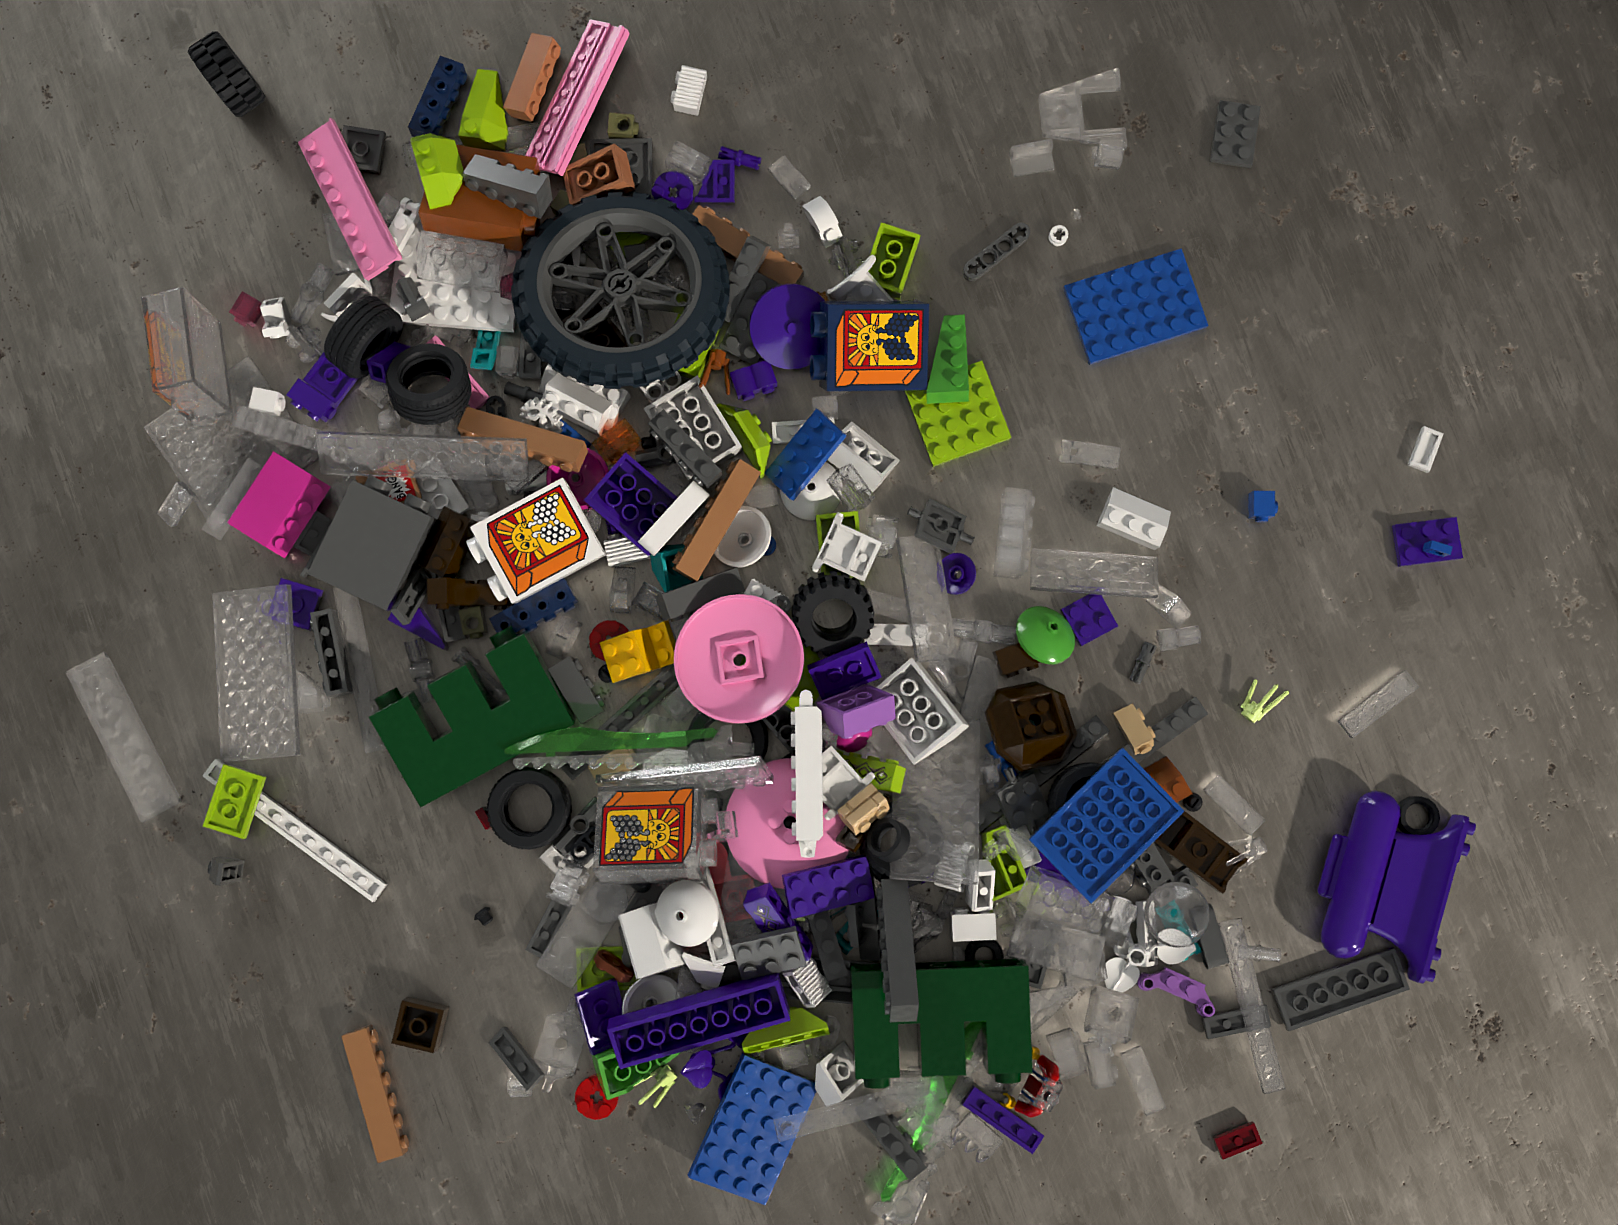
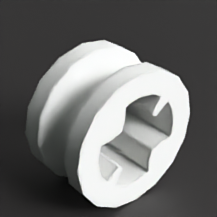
M1062 225L1054 226L1048 237L1050 243L1054 246L1063 245L1068 238V230ZM1057 231L1061 232L1060 235L1063 234L1060 240L1053 236Z

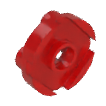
M615 620L600 622L589 635V645L592 653L598 659L605 661L600 642L607 640L606 637L608 636L613 638L630 631L625 625Z
M596 1074L585 1078L578 1085L575 1092V1103L578 1112L593 1120L608 1117L615 1110L619 1100V1096L609 1100L605 1098ZM596 1091H599V1095L603 1096V1100L594 1102L591 1094L594 1095Z

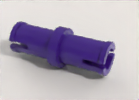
M721 146L720 150L722 152H719L718 159L735 160V166L740 167L742 165L759 170L760 166L758 164H761V157L746 154L743 150L736 151Z

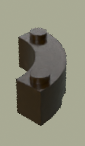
M447 577L427 579V604L436 605V609L439 610L449 609V606L494 607V610L502 611L507 609V606L514 605L508 597L499 602L487 580H477V584H475V581Z

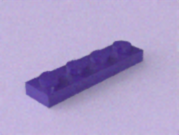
M973 1085L961 1102L964 1107L1031 1154L1035 1152L1044 1138L1042 1133Z

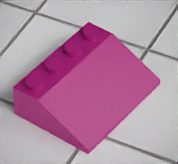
M273 451L227 523L281 557L286 558L331 486Z

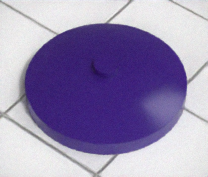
M782 284L765 292L755 303L749 319L750 338L759 355L768 363L783 369H799L810 365L811 355H820V338L811 337L810 316L811 312H820V301L825 300L814 290L800 284Z

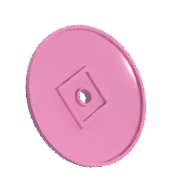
M745 594L720 597L699 608L691 615L681 629L674 650L675 675L683 694L700 712L715 720L726 723H750L766 718L779 710L795 692L804 667L802 640L790 617L772 602ZM738 655L746 657V662L742 666L734 664V659Z
M791 758L773 760L749 772L733 791L725 815L726 838L730 851L737 863L757 881L763 884L770 882L772 887L784 889L782 875L844 860L849 853L848 849L838 845L835 841L845 824L841 821L838 814L832 819L826 820L824 815L830 809L823 802V836L816 842L814 857H801L799 841H796V836H792V829L784 826L786 817L792 816L796 819V814H792V800H796V791L791 790V778H796V769H791Z

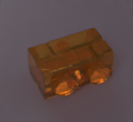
M624 418L591 443L607 465L611 463L615 465L625 452L629 451L631 453L640 446L639 442H641V439L626 418Z

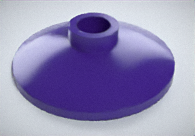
M952 553L944 557L939 563L936 572L940 588L952 595H959L968 591L976 578V568L971 558L962 553ZM961 571V577L957 578V573Z

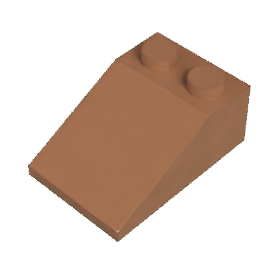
M612 144L569 164L563 175L569 203L573 206L581 203L582 198L595 194L597 198L608 196V192L623 191L625 195L636 190L627 153L616 144Z

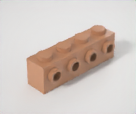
M531 33L503 106L511 117L533 122L535 115L538 113L539 104L542 96L545 95L546 86L553 74L555 62L560 56L561 47L553 37Z

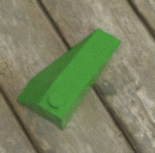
M613 1047L594 1056L591 1054L605 1098L609 1100L630 1092L634 1089L633 1086L641 1080L647 1079L653 1071L667 1064L681 1052L623 1069L619 1068Z

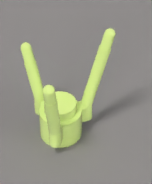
M1255 679L1244 703L1241 705L1243 709L1241 715L1252 723H1255L1257 720L1260 721L1268 711L1289 694V691L1286 690L1263 709L1262 706L1279 686L1275 684L1259 704L1254 701L1250 704L1249 702L1258 682Z
M669 1065L660 1066L650 1074L651 1076L648 1078L657 1074L655 1077L657 1083L638 1101L639 1105L643 1104L660 1086H665L653 1104V1107L656 1108L668 1090L676 1083L675 1079L678 1076Z

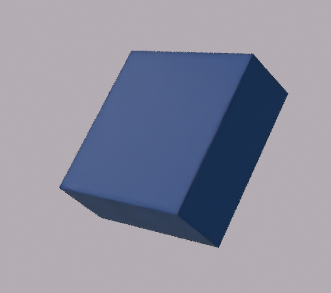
M1432 540L1424 543L1422 551L1445 557L1451 555L1453 547Z

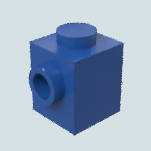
M1252 491L1248 494V519H1255V522H1268V519L1274 517L1278 512L1275 491Z

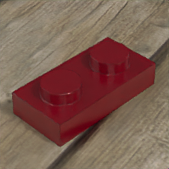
M1253 1121L1213 1137L1222 1160L1263 1144Z

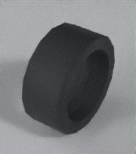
M1412 796L1401 800L1398 804L1400 806L1398 828L1402 832L1425 835L1433 833L1438 827L1440 821L1439 810L1430 799L1422 796ZM1413 804L1423 805L1428 811V823L1421 829L1411 828L1406 822V811Z
M882 818L868 832V850L872 855L885 862H895L901 859L909 848L911 839L909 830L904 824L893 818ZM895 828L897 836L893 846L887 851H881L880 845L884 834L888 830Z

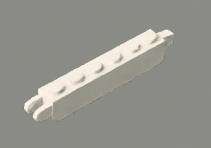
M803 690L799 695V707H795V712H791V725H795V734H791V747H795V756H791V769H796V778H791V790L796 791V800H792V814H796V822H792V836H796V841H799L801 857L811 858L815 856L816 842L823 836L822 711L818 707H813L811 691Z

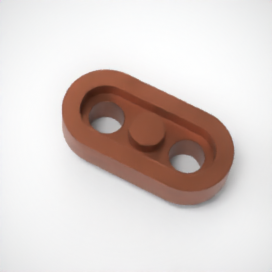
M599 950L594 957L596 967L608 972L620 983L630 982L635 975L633 968L625 967L622 960L609 951Z

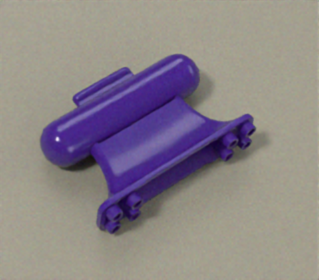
M1382 791L1367 792L1361 796L1356 804L1348 836L1335 834L1331 839L1317 889L1320 896L1330 899L1321 929L1322 945L1329 954L1337 958H1351L1361 952L1369 931L1389 940L1404 953L1408 962L1407 977L1410 980L1423 984L1425 981L1433 982L1436 971L1431 969L1430 966L1432 960L1439 961L1441 957V949L1436 947L1437 935L1457 863L1461 855L1467 856L1470 851V844L1464 843L1466 835L1472 836L1474 834L1476 824L1469 822L1468 816L1454 814L1450 817L1446 827L1436 833L1414 835L1397 832L1396 829L1400 818V806L1391 795Z

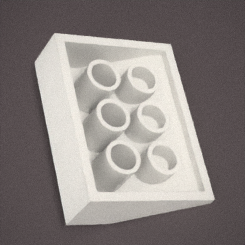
M698 375L644 408L650 420L664 409L716 465L729 460L743 451L741 444L704 385L702 388H699L700 378ZM673 454L674 459L678 463V457L675 454ZM679 465L688 480L694 476L689 469L685 471Z
M910 658L876 687L894 695L896 719L887 722L884 726L914 765L952 741L969 727L968 723L922 664L914 658Z

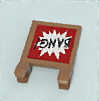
M410 458L356 475V481L365 484L368 476L371 475L393 485L389 497L404 503L408 493L422 498Z

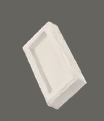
M1426 426L1421 427L1407 466L1425 473L1430 472L1444 433Z

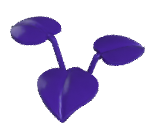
M748 1033L728 1038L732 1042L730 1045L714 1050H700L697 1053H693L680 1073L693 1086L700 1089L705 1088L709 1084L712 1075L721 1078L724 1081L718 1087V1095L721 1101L733 1072L726 1077L712 1070L715 1067V1058L712 1057V1054L732 1049L736 1045L742 1048V1042Z

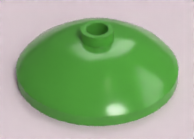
M1034 606L1026 609L1019 616L1016 623V635L1021 647L1033 659L1045 664H1059L1072 654L1075 647V636L1070 624L1060 613L1048 607Z

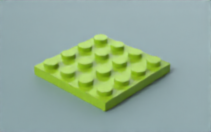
M983 361L968 365L969 402L927 404V390H904L932 467L1012 438Z

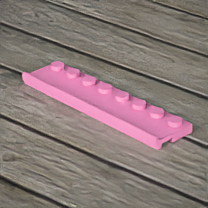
M589 20L525 155L538 158L539 170L559 174L560 176L564 175L630 33L624 26L619 25V27L611 26L610 23Z
M329 118L328 122L304 137L298 144L364 279L369 281L388 269V265L394 261H400L402 255L335 120Z

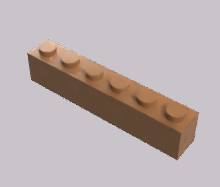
M698 205L693 215L698 218L702 226H706L715 237L717 245L721 247L724 256L736 262L750 234L742 228L738 230L732 226L733 223L727 218H719L711 208L707 206L703 208ZM769 249L759 272L780 284H799L804 277L802 266L794 261L789 262L784 259L785 256L777 250L773 252Z
M471 407L466 408L457 427L462 439L466 442H477L489 449L494 447L506 454L511 455L514 453L526 460L534 459L546 466L554 465L560 467L566 472L574 471L579 473L588 453L586 443L583 440Z
M741 459L730 462L725 470L728 474L715 487L717 492L714 498L710 497L704 506L706 509L704 515H700L693 525L696 527L692 535L690 533L687 535L683 542V545H685L681 553L678 552L672 561L674 563L672 569L692 582L699 580L761 474L760 471Z
M372 1025L347 1032L341 1037L377 1163L403 1156L408 1151L409 1141L407 1136L403 1135L401 1128L403 1120L400 1113L397 1114L395 1107L397 1105L394 1092L391 1093L389 1086L391 1083L390 1075L384 1069L383 1063L385 1058L382 1050L379 1051L378 1033L376 1029L373 1030Z

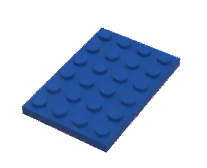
M1182 248L1076 281L1063 287L1089 365L1209 326Z
M1120 748L1028 840L1092 904L1184 810L1124 748Z
M742 1053L687 1174L688 1177L766 1206L815 1096V1081Z

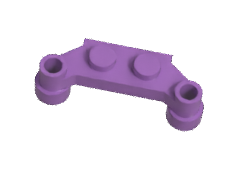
M1166 967L1163 968V971L1153 974L1140 973L1136 983L1140 989L1149 991L1154 988H1160L1194 1003L1195 1010L1199 1015L1203 1017L1214 1015L1215 1007L1205 991V984ZM1149 979V985L1145 986V981ZM1209 1006V1010L1205 1012V1007Z

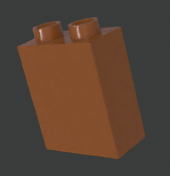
M456 145L463 170L466 169L473 156L477 154L498 160L503 166L508 163L513 164L520 171H524L526 168L531 169L535 175L540 176L538 158ZM464 181L454 196L452 204L439 208H429L424 190L418 212L425 236L520 252L528 236L533 237L536 235V228L540 226L541 219L535 216H528L522 210L515 207H508L504 202L497 199L492 200L479 191L470 190L465 186Z

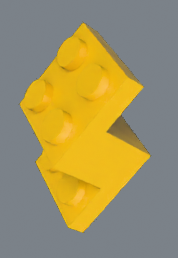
M669 620L600 642L612 683L674 664L676 642Z

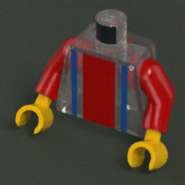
M1032 1046V1060H1037V1062H1035L1032 1073L1029 1074L1017 1098L1018 1101L1016 1102L1013 1096L1003 1093L1004 1096L1008 1097V1101L1005 1104L999 1102L1005 1108L1012 1109L1014 1107L1015 1111L1028 1117H1036L1041 1115L1043 1111L1050 1113L1053 1107L1058 1104L1059 1095L1063 1089V1084L1059 1079L1058 1066L1046 1056L1040 1055V1050Z

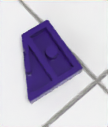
M735 160L712 161L700 191L695 196V203H735Z

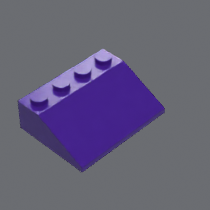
M625 452L583 501L649 557L651 553L639 544L638 541L678 497Z

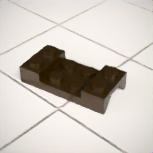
M1185 811L1153 842L1222 894L1226 891L1227 883L1237 869L1248 861L1245 856Z

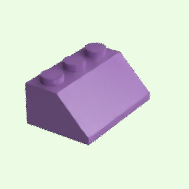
M869 684L816 702L830 731L843 739L852 738L853 735L860 732H868L873 727L886 725L887 722L896 719L894 695Z

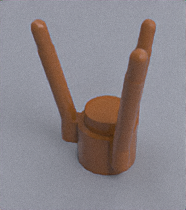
M720 349L710 350L708 362L698 385L699 388H702L703 385L705 387L711 369L721 370V367L724 366L726 394H730V359L726 358V352Z

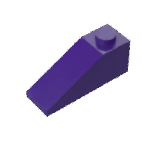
M419 607L411 622L407 625H402L392 612L387 620L448 651V644L444 642V638L422 608Z

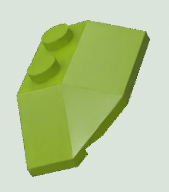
M431 133L410 138L429 208L434 209L451 205L454 196L464 181L462 174L464 170L455 140Z
M721 403L717 404L716 406L741 444L742 450L755 469L761 472L759 475L760 479L764 478L771 450L770 442L772 440L766 431L762 432L758 425L761 422L755 413L751 415L747 409Z
M790 1007V1021L749 1032L742 1042V1048L745 1054H751L829 1035L828 1024L803 1008Z

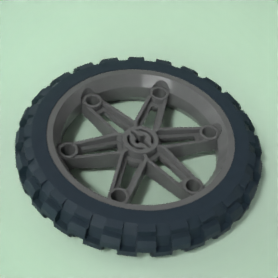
M623 191L608 192V196L597 198L595 194L582 198L581 203L577 205L568 204L556 211L557 215L552 219L547 218L536 228V235L528 238L513 271L511 295L514 314L519 329L533 352L543 362L551 365L553 370L565 377L570 376L575 378L577 382L589 386L594 384L603 385L607 389H621L622 386H633V388L648 386L649 382L658 379L660 381L666 380L676 375L675 372L681 368H688L698 360V356L710 347L716 339L718 330L722 328L730 295L729 273L722 249L717 245L715 237L706 226H702L696 216L686 209L677 208V205L663 198L653 199L650 194L635 192L633 195H624ZM615 233H638L653 237L659 241L626 263ZM598 238L603 269L562 263L575 248L588 240ZM612 246L620 269L612 272L606 247ZM676 254L688 272L690 293L652 281ZM657 256L659 259L640 278L633 274ZM572 277L601 280L602 284L601 287H596L572 280ZM553 284L590 296L571 318L567 319L565 324L561 321L553 306ZM641 290H645L671 299L670 301L639 296ZM603 299L609 304L585 322L583 320ZM632 307L636 331L630 332L621 308ZM639 308L681 314L675 324L665 333L649 342H645ZM616 314L628 347H606L588 342L582 338ZM635 342H640L639 345H633Z

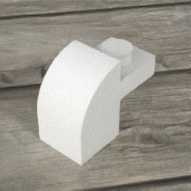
M821 196L802 206L810 224L816 229L825 248L843 239L835 214Z
M285 298L264 300L260 306L265 321L262 328L264 338L270 337V339L291 335L292 326Z

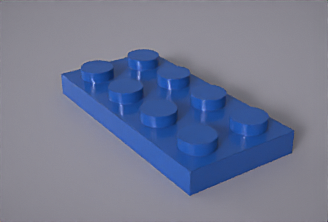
M816 408L765 471V475L789 499L794 501L847 435L821 410Z

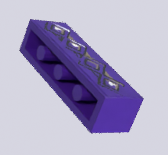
M770 882L747 890L743 903L744 909L754 919L757 928L765 933L796 926L806 961H809L813 944L797 921L789 917L788 908Z

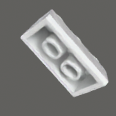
M558 373L546 384L542 397L545 398L547 404L552 402L553 408L558 407V415H562L565 419L599 437L603 433L613 402Z
M851 421L842 430L847 435L846 438L828 458V461L860 485L863 490L872 494L900 460Z
M1113 487L1097 526L1156 550L1160 547L1167 531L1171 511Z
M657 903L618 916L636 979L673 970L685 964L680 945L669 940L659 927L656 915Z

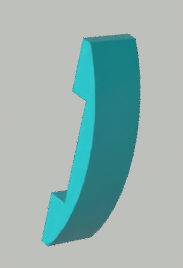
M478 330L476 347L473 348L470 368L492 370L498 352L500 331Z

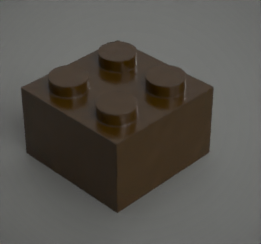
M406 997L401 1001L391 1044L435 1053L440 1047L450 1006Z

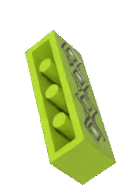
M836 750L862 779L870 772H873L875 778L871 783L876 789L901 793L906 768L899 766V761L886 759V762H881L878 757L868 755L867 759H864L861 754L849 752L848 756L843 755V751Z

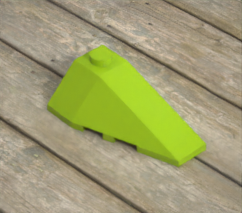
M477 69L462 115L458 135L464 146L505 151L508 127L505 119V109L503 108L498 71Z

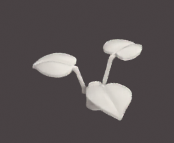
M1107 894L1103 898L1101 903L1103 923L1112 931H1118L1124 927L1130 946L1127 962L1121 957H1113L1103 967V978L1109 995L1125 992L1137 983L1140 976V970L1137 966L1144 964L1146 956H1149L1155 948H1158L1157 955L1160 960L1167 964L1180 963L1196 951L1192 940L1185 933L1173 928L1161 930L1157 934L1158 944L1152 945L1148 950H1145L1141 944H1134L1127 924L1132 923L1136 918L1135 905L1132 901L1122 896Z

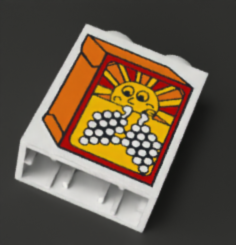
M564 478L470 527L474 537L466 541L477 563L479 564L488 559L495 575L488 578L487 581L499 602L508 597L512 604L524 600L606 556L604 549Z

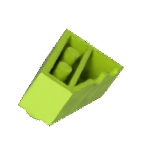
M999 825L982 832L983 859L989 860L991 866L995 869L994 896L992 900L996 901L1031 886L1006 825Z

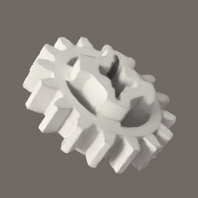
M535 397L533 400L529 399L520 409L522 413L519 414V417L524 419L522 423L559 434L563 431L561 427L564 426V423L560 421L563 416L557 414L558 407L553 408L552 402L547 404L545 398H542L540 401L538 397Z

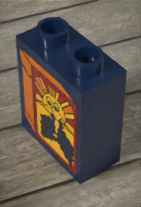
M820 301V312H811L810 333L812 338H820V355H811L810 378L812 381L819 380V387L826 391L927 390L928 303L921 301Z

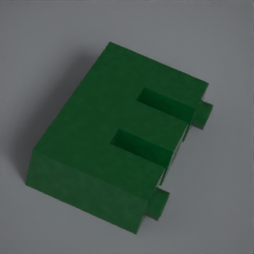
M511 625L489 637L494 648L490 649L485 655L509 698L495 705L471 661L434 679L427 685L451 729L438 735L414 691L402 697L396 687L374 699L379 710L371 714L369 719L420 808L575 724V715L548 671L546 663L527 630L517 635Z
M1022 958L915 962L919 1008L917 1021L890 1022L889 1015H885V993H883L881 963L850 964L853 1068L855 1079H863L864 1087L871 1089L886 1088L890 1086V1078H900L898 1024H917L918 1067L922 1077L966 1075L964 1022L981 1021L983 1065L988 1074H994L995 1082L1003 1084L1018 1083L1021 1081V1073H1032L1029 966Z

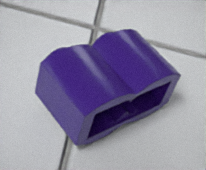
M766 360L730 372V378L738 400L743 399V401L753 399L757 393L768 394L777 387V380L772 366Z

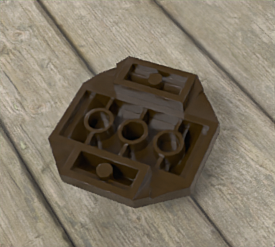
M1036 681L997 689L984 712L997 754L1013 764V767L1020 772L1060 763L1077 736L1065 695ZM1029 719H1032L1035 722V725H1032Z

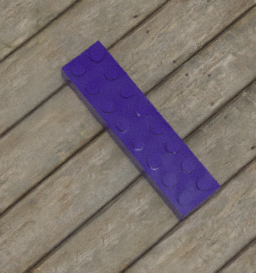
M774 973L741 980L609 1018L607 1031L619 1068L623 1069L790 1021V1010L779 974Z

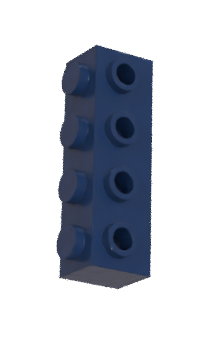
M440 55L408 125L412 137L429 133L442 136L443 125L451 116V107L453 103L457 102L460 87L467 80V73L462 63Z
M562 578L490 617L489 620L496 633L511 625L517 635L526 630L529 633L538 628L537 624L543 621L547 623L557 618V613L561 611L566 613L574 609V604L578 603V600L568 581Z

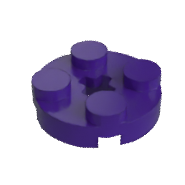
M669 171L662 173L656 179L651 193L654 199L663 198L675 203L677 208L687 210L694 199V186L686 174ZM676 187V188H677V191H676L677 197H675V196H670V194H669V193H670V190H669V189H670V188L673 189V188Z

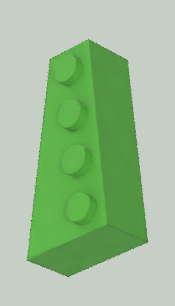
M965 314L945 315L943 317L926 392L927 404L969 402Z

